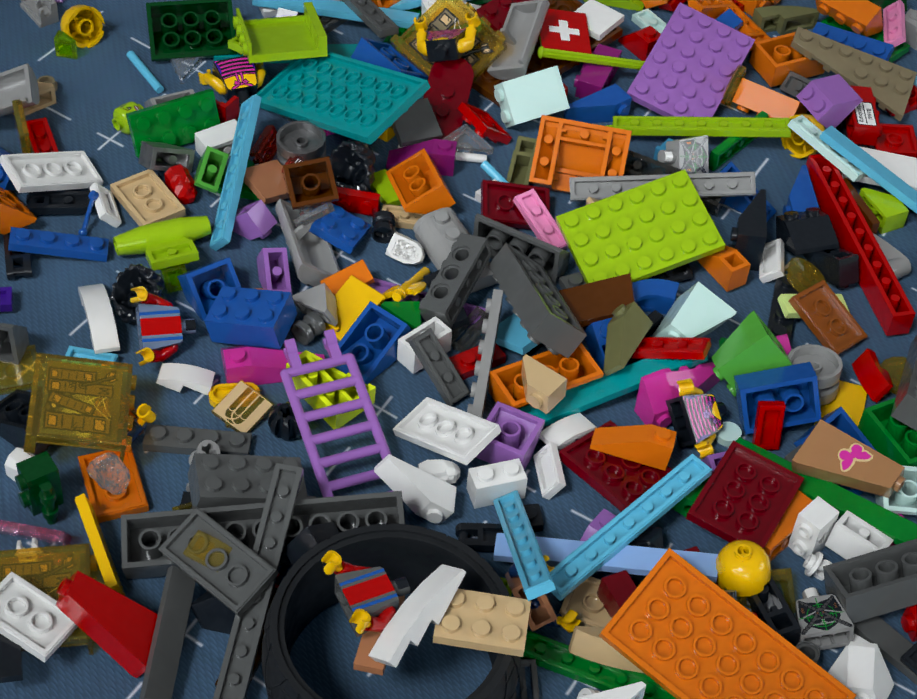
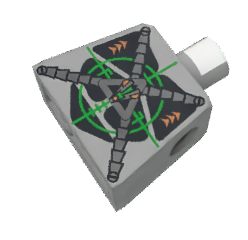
M708 135L667 141L666 150H660L657 156L659 163L666 164L667 174H673L684 169L687 174L709 173Z
M816 588L805 589L802 592L803 599H798L795 604V618L801 627L800 642L810 641L817 645L819 650L848 646L853 641L854 625L837 597L833 594L820 596Z

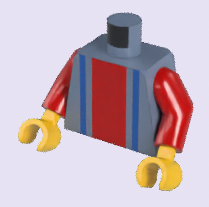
M143 286L131 288V291L136 292L137 297L130 298V302L142 303L138 304L135 309L140 349L136 354H140L144 358L143 361L139 362V365L164 362L177 352L178 347L183 343V334L196 333L195 319H181L179 307H174L171 302L147 292Z

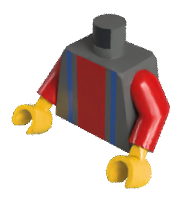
M329 550L321 559L322 562L327 563L323 568L325 574L331 575L333 572L337 574L335 575L334 593L356 637L369 631L382 633L399 609L398 597L410 594V586L406 577L390 581L384 568L380 566L372 568L350 564L343 561L341 556L333 550Z

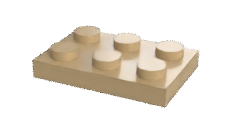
M148 169L110 184V191H112V194L138 226L186 216L184 206L153 170Z
M457 589L440 624H435L433 643L523 657L531 600Z

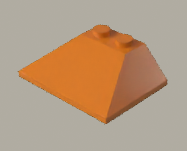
M688 0L689 7L713 19L718 18L730 8L743 21V26L737 29V31L755 39V42L770 38L731 0Z
M542 115L529 182L541 187L550 188L552 191L570 194V177L623 176L632 131Z

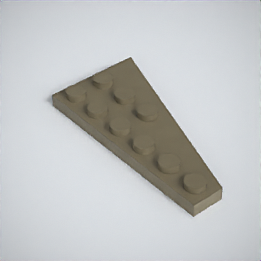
M801 27L797 28L790 47L809 60H816L824 65L822 69L828 73L832 71L835 74H840L849 85L871 87L873 96L876 97V102L879 103L878 107L884 111L888 109L895 114V119L898 121L902 120L917 72Z

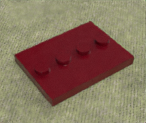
M610 420L598 428L617 427V425ZM594 430L559 451L560 461L621 512L672 471L668 466L664 471L590 449Z
M733 440L688 511L686 519L728 542L749 540L757 543L764 549L802 485L804 477Z

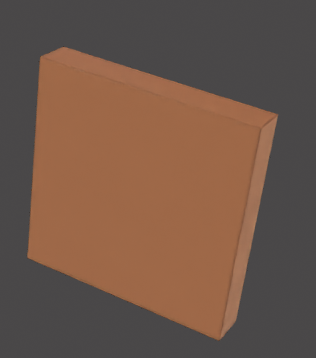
M277 159L246 168L243 182L265 205L276 202L279 199L289 198L283 166Z

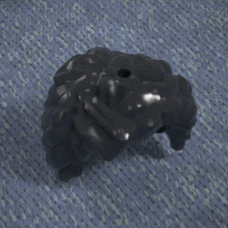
M353 140L342 141L338 145V149L332 150V159H330L336 186L368 192L371 184L375 181V167L373 166L376 161L375 154L371 149Z
M130 264L129 268H125L124 272L118 273L116 277L117 283L112 284L113 290L110 296L115 305V312L122 322L137 326L135 309L127 304L128 294L132 292L131 288L143 286L148 292L164 298L162 291L165 285L161 275L157 274L153 269L147 268L142 264Z

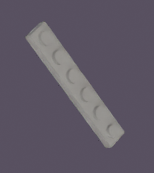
M493 289L492 299L487 298L485 313H489L488 319H483L482 333L485 334V340L480 339L478 354L482 355L481 361L476 360L474 375L478 376L477 382H472L470 397H474L473 404H468L467 408L468 413L483 418L489 385V371H491L503 303V290Z

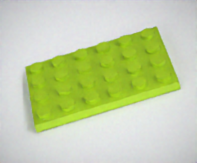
M685 169L556 216V223L586 284L629 273L633 282L644 280L725 250L726 246Z

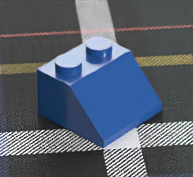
M230 257L219 259L177 276L186 300L202 321L205 320L222 286L241 288Z

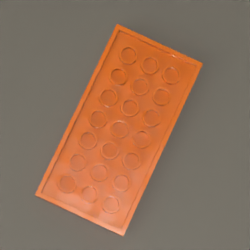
M670 548L599 634L600 638L676 699H854L856 697L855 693Z

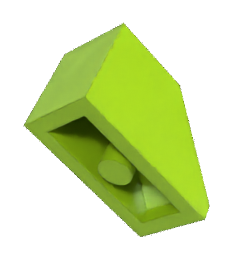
M861 188L859 195L880 221L878 227L880 234L904 227L909 210L901 201L890 194Z

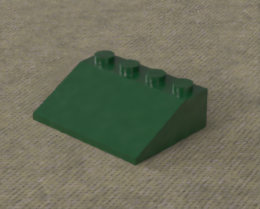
M183 0L146 3L152 62L213 58L214 56L238 54L236 51L228 49V40L236 37L233 27L232 0Z

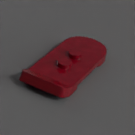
M463 58L435 62L428 78L431 88L424 94V98H428L443 134L441 140L457 141V146L463 124V114L457 108L462 101L468 104L474 79L471 65Z

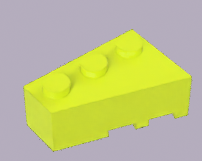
M307 350L299 354L302 364L322 360V358ZM333 367L292 377L296 390L350 377L351 374L349 372L345 374ZM369 383L366 385L372 404H374L376 387ZM355 386L305 398L304 400L315 410L359 399ZM362 408L323 419L333 429H338L364 410Z

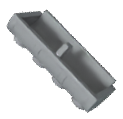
M548 0L511 3L503 28H500V36L487 70L491 76L500 80H511L526 75L550 6Z
M28 63L0 73V117L39 104L40 96L37 78Z
M279 199L276 203L275 211L286 239L297 277L303 284H309L314 287L318 286L321 280L340 271L331 244L309 232L311 225L320 214H313L302 208L293 210L291 203Z
M449 207L423 215L413 227L415 238L421 244L437 270L441 269L442 262L448 257L453 243L457 241L460 234H470L454 210ZM489 261L471 293L498 283L492 277L493 272L488 266Z

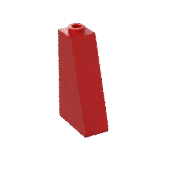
M76 571L69 579L65 577L57 589V593L60 595L55 606L131 676L135 678L141 676L146 670L158 614L80 571Z

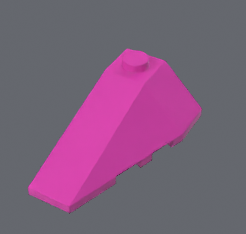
M245 345L221 348L226 383H239L242 381L264 385L282 382L280 372L286 368V363H288L283 350ZM315 354L318 357L325 359L324 354Z
M714 363L699 364L693 369H689L687 366H680L678 371H671L670 368H665L641 377L634 411L645 425L653 424L659 427H667L672 421L666 400L680 397L677 381L691 378L694 386L702 389L705 394L720 381L713 371Z

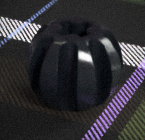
M290 402L279 403L273 407L268 418L271 433L277 438H282L284 441L301 436Z

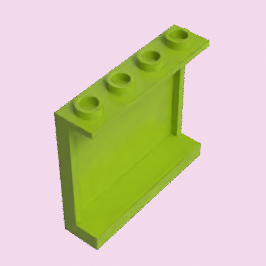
M303 3L304 15L243 20L239 8H236V16H233V27L236 29V36L239 38L243 56H247L249 64L328 56L327 35L313 3Z

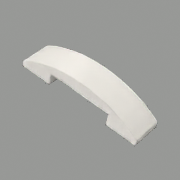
M103 284L78 287L81 304L84 306L90 329L94 353L120 351L114 315L105 286Z

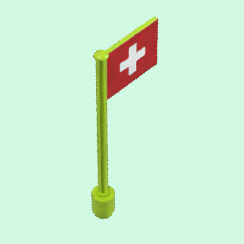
M548 9L539 34L540 47L538 48L537 55L540 59L544 57L640 70L645 61L592 54L586 13Z

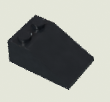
M764 189L759 191L740 215L737 226L732 227L730 241L733 242L728 244L729 247L737 249L751 264L750 270L758 271L767 239L766 190Z
M16 389L0 401V437L14 447L25 448L32 454L38 455L45 452L53 442L65 437L68 432L42 429L47 395ZM61 408L54 410L56 413L71 415L69 410Z

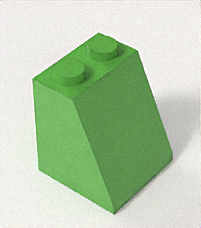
M752 311L711 357L715 365L713 368L714 373L721 381L725 379L728 382L726 386L734 397H736L734 376L793 365L779 340L755 311Z

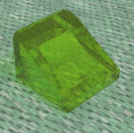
M58 30L54 37L56 56L77 59L76 40L63 31Z
M185 264L160 271L168 293L182 290L177 276L187 272Z

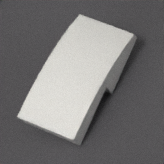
M162 363L156 383L179 393L183 386L208 395L215 372L188 364Z
M577 413L560 419L541 431L539 439L545 444L549 441L557 444L558 451L597 427L581 413Z

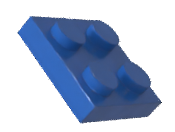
M330 203L311 225L309 232L342 251L351 254L367 235L371 225L345 211L342 207Z

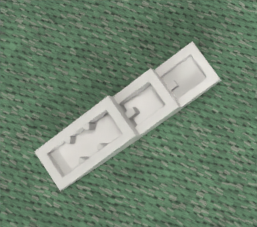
M444 564L440 565L421 582L400 606L384 628L368 656L376 662L396 668L408 645L418 646L429 624H440L466 571Z

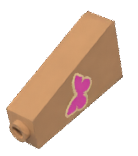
M820 419L792 459V470L796 473L890 498L894 491L899 492L906 481V478L903 477L905 467Z

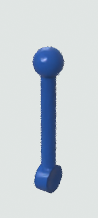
M94 190L89 193L90 201L83 226L78 231V234L82 236H87L88 234L86 229L94 201L99 197L98 192Z

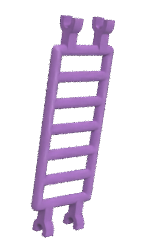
M330 329L324 331L325 338L322 341L330 358L302 364L295 339L284 340L285 348H283V352L290 367L280 372L323 497H334L333 491L381 479L373 469L328 481L324 468L380 454L382 460L388 454L391 455L356 358L352 353L342 355L335 331ZM347 364L351 374L350 377L296 390L292 377ZM355 386L359 399L304 412L300 402L301 399ZM362 408L368 420L312 435L308 424L311 421ZM372 431L376 444L320 458L316 445Z

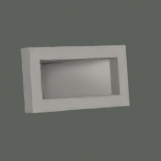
M325 283L292 296L295 305L303 314L313 311L319 314L325 323L332 326L338 324L336 297Z

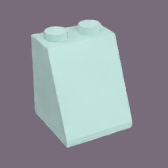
M558 66L494 85V96L496 101L499 102L501 119L505 123L506 128L541 118L542 115L549 116L570 108Z
M698 281L675 300L652 337L701 338L732 318L737 311Z

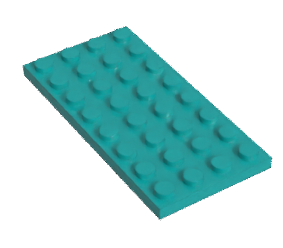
M328 51V56L294 59L256 95L262 98L260 108L298 121H309L319 128L371 145L431 87L428 80Z

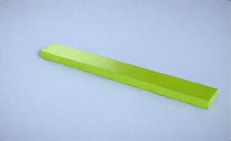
M613 116V128L632 131L631 135L791 137V129L787 126L790 118Z

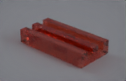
M267 125L251 149L249 154L251 157L255 156L253 159L254 164L269 162L277 152V131L274 125Z

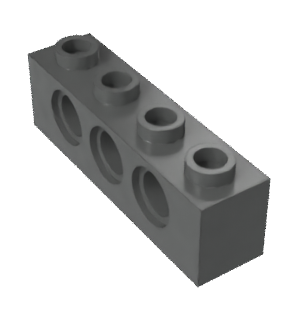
M461 233L457 241L453 243L448 257L442 262L439 273L432 280L426 296L420 301L419 310L425 322L436 316L450 329L452 328L492 255L487 238Z

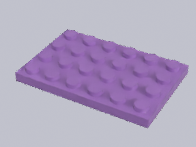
M680 2L628 89L627 94L632 97V101L662 116L713 117L752 48L755 39Z

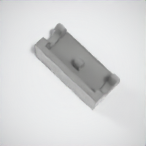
M21 0L20 7L39 28L59 22L57 2L55 0Z

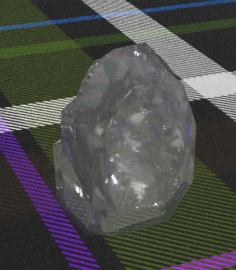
M107 452L96 457L89 463L87 468L90 478H93L102 489L108 490L113 495H120L126 492L130 482V473L115 453Z

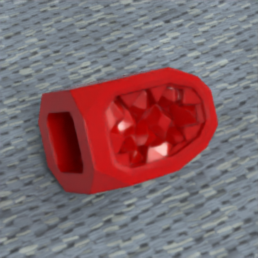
M181 164L170 167L164 173L166 186L181 204L193 203L197 196V188L194 185V180L189 170Z

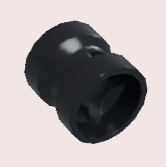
M378 211L373 215L372 238L378 243H389L395 232V216L389 211Z

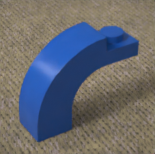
M644 279L633 282L635 302L643 312L656 310L659 313L667 314L676 300L679 283L665 279Z

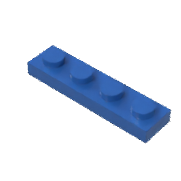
M818 21L812 31L886 61L890 59L894 51V45Z
M11 227L8 250L107 262L109 239Z

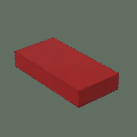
M758 401L753 444L765 450H779L786 407L784 401Z

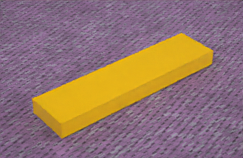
M84 493L76 496L75 502L105 585L125 596L93 506Z

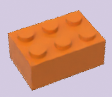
M795 32L757 41L753 44L749 63L770 87L782 85L790 71L805 78L823 74L825 71L822 69L824 65L816 60H809L790 47Z

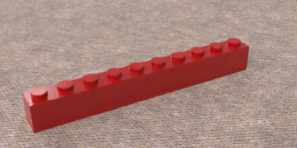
M821 154L809 155L806 165L821 211L829 215L840 248L859 255L858 283L885 335L908 334L916 313L840 171Z

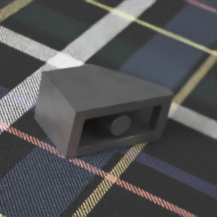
M142 141L139 164L150 170L167 171L170 167L181 164L189 170V173H192L195 150L161 142Z

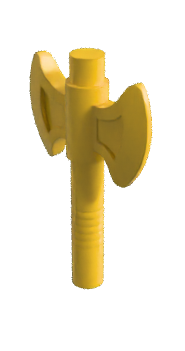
M423 267L401 286H393L382 294L387 297L386 299L392 297L396 302L403 300L409 294L415 296L426 288V283L421 281L424 280V276L430 274L429 268Z

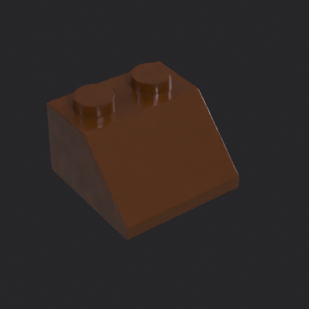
M329 156L283 165L284 179L293 210L339 201Z

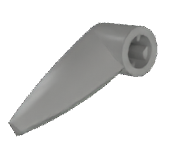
M873 233L896 278L899 279L911 272L909 259L891 244Z

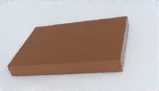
M824 280L796 294L788 301L819 342L838 355L868 337Z

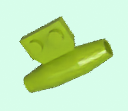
M207 216L177 217L142 225L114 236L113 243L118 256L145 254L151 269L154 271L164 270L168 267L189 264L199 260V252L193 241L210 235L211 225Z

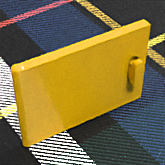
M351 275L335 294L338 324L332 326L325 323L326 330L334 329L337 340L341 341L370 301L380 307L387 297Z
M839 380V390L835 400L820 406L821 418L842 407L858 427L865 408L867 393L861 385Z

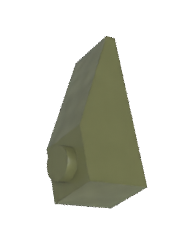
M635 301L626 306L621 304L612 312L614 316L607 326L603 370L606 376L625 367L653 324Z

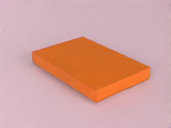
M131 445L78 456L87 496L99 523L121 518V515L149 511V505Z

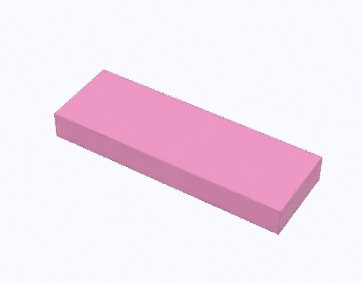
M901 0L883 9L884 42L894 45V47L906 42L905 7Z
M534 188L514 197L513 202L538 239L563 250L568 248L557 223Z

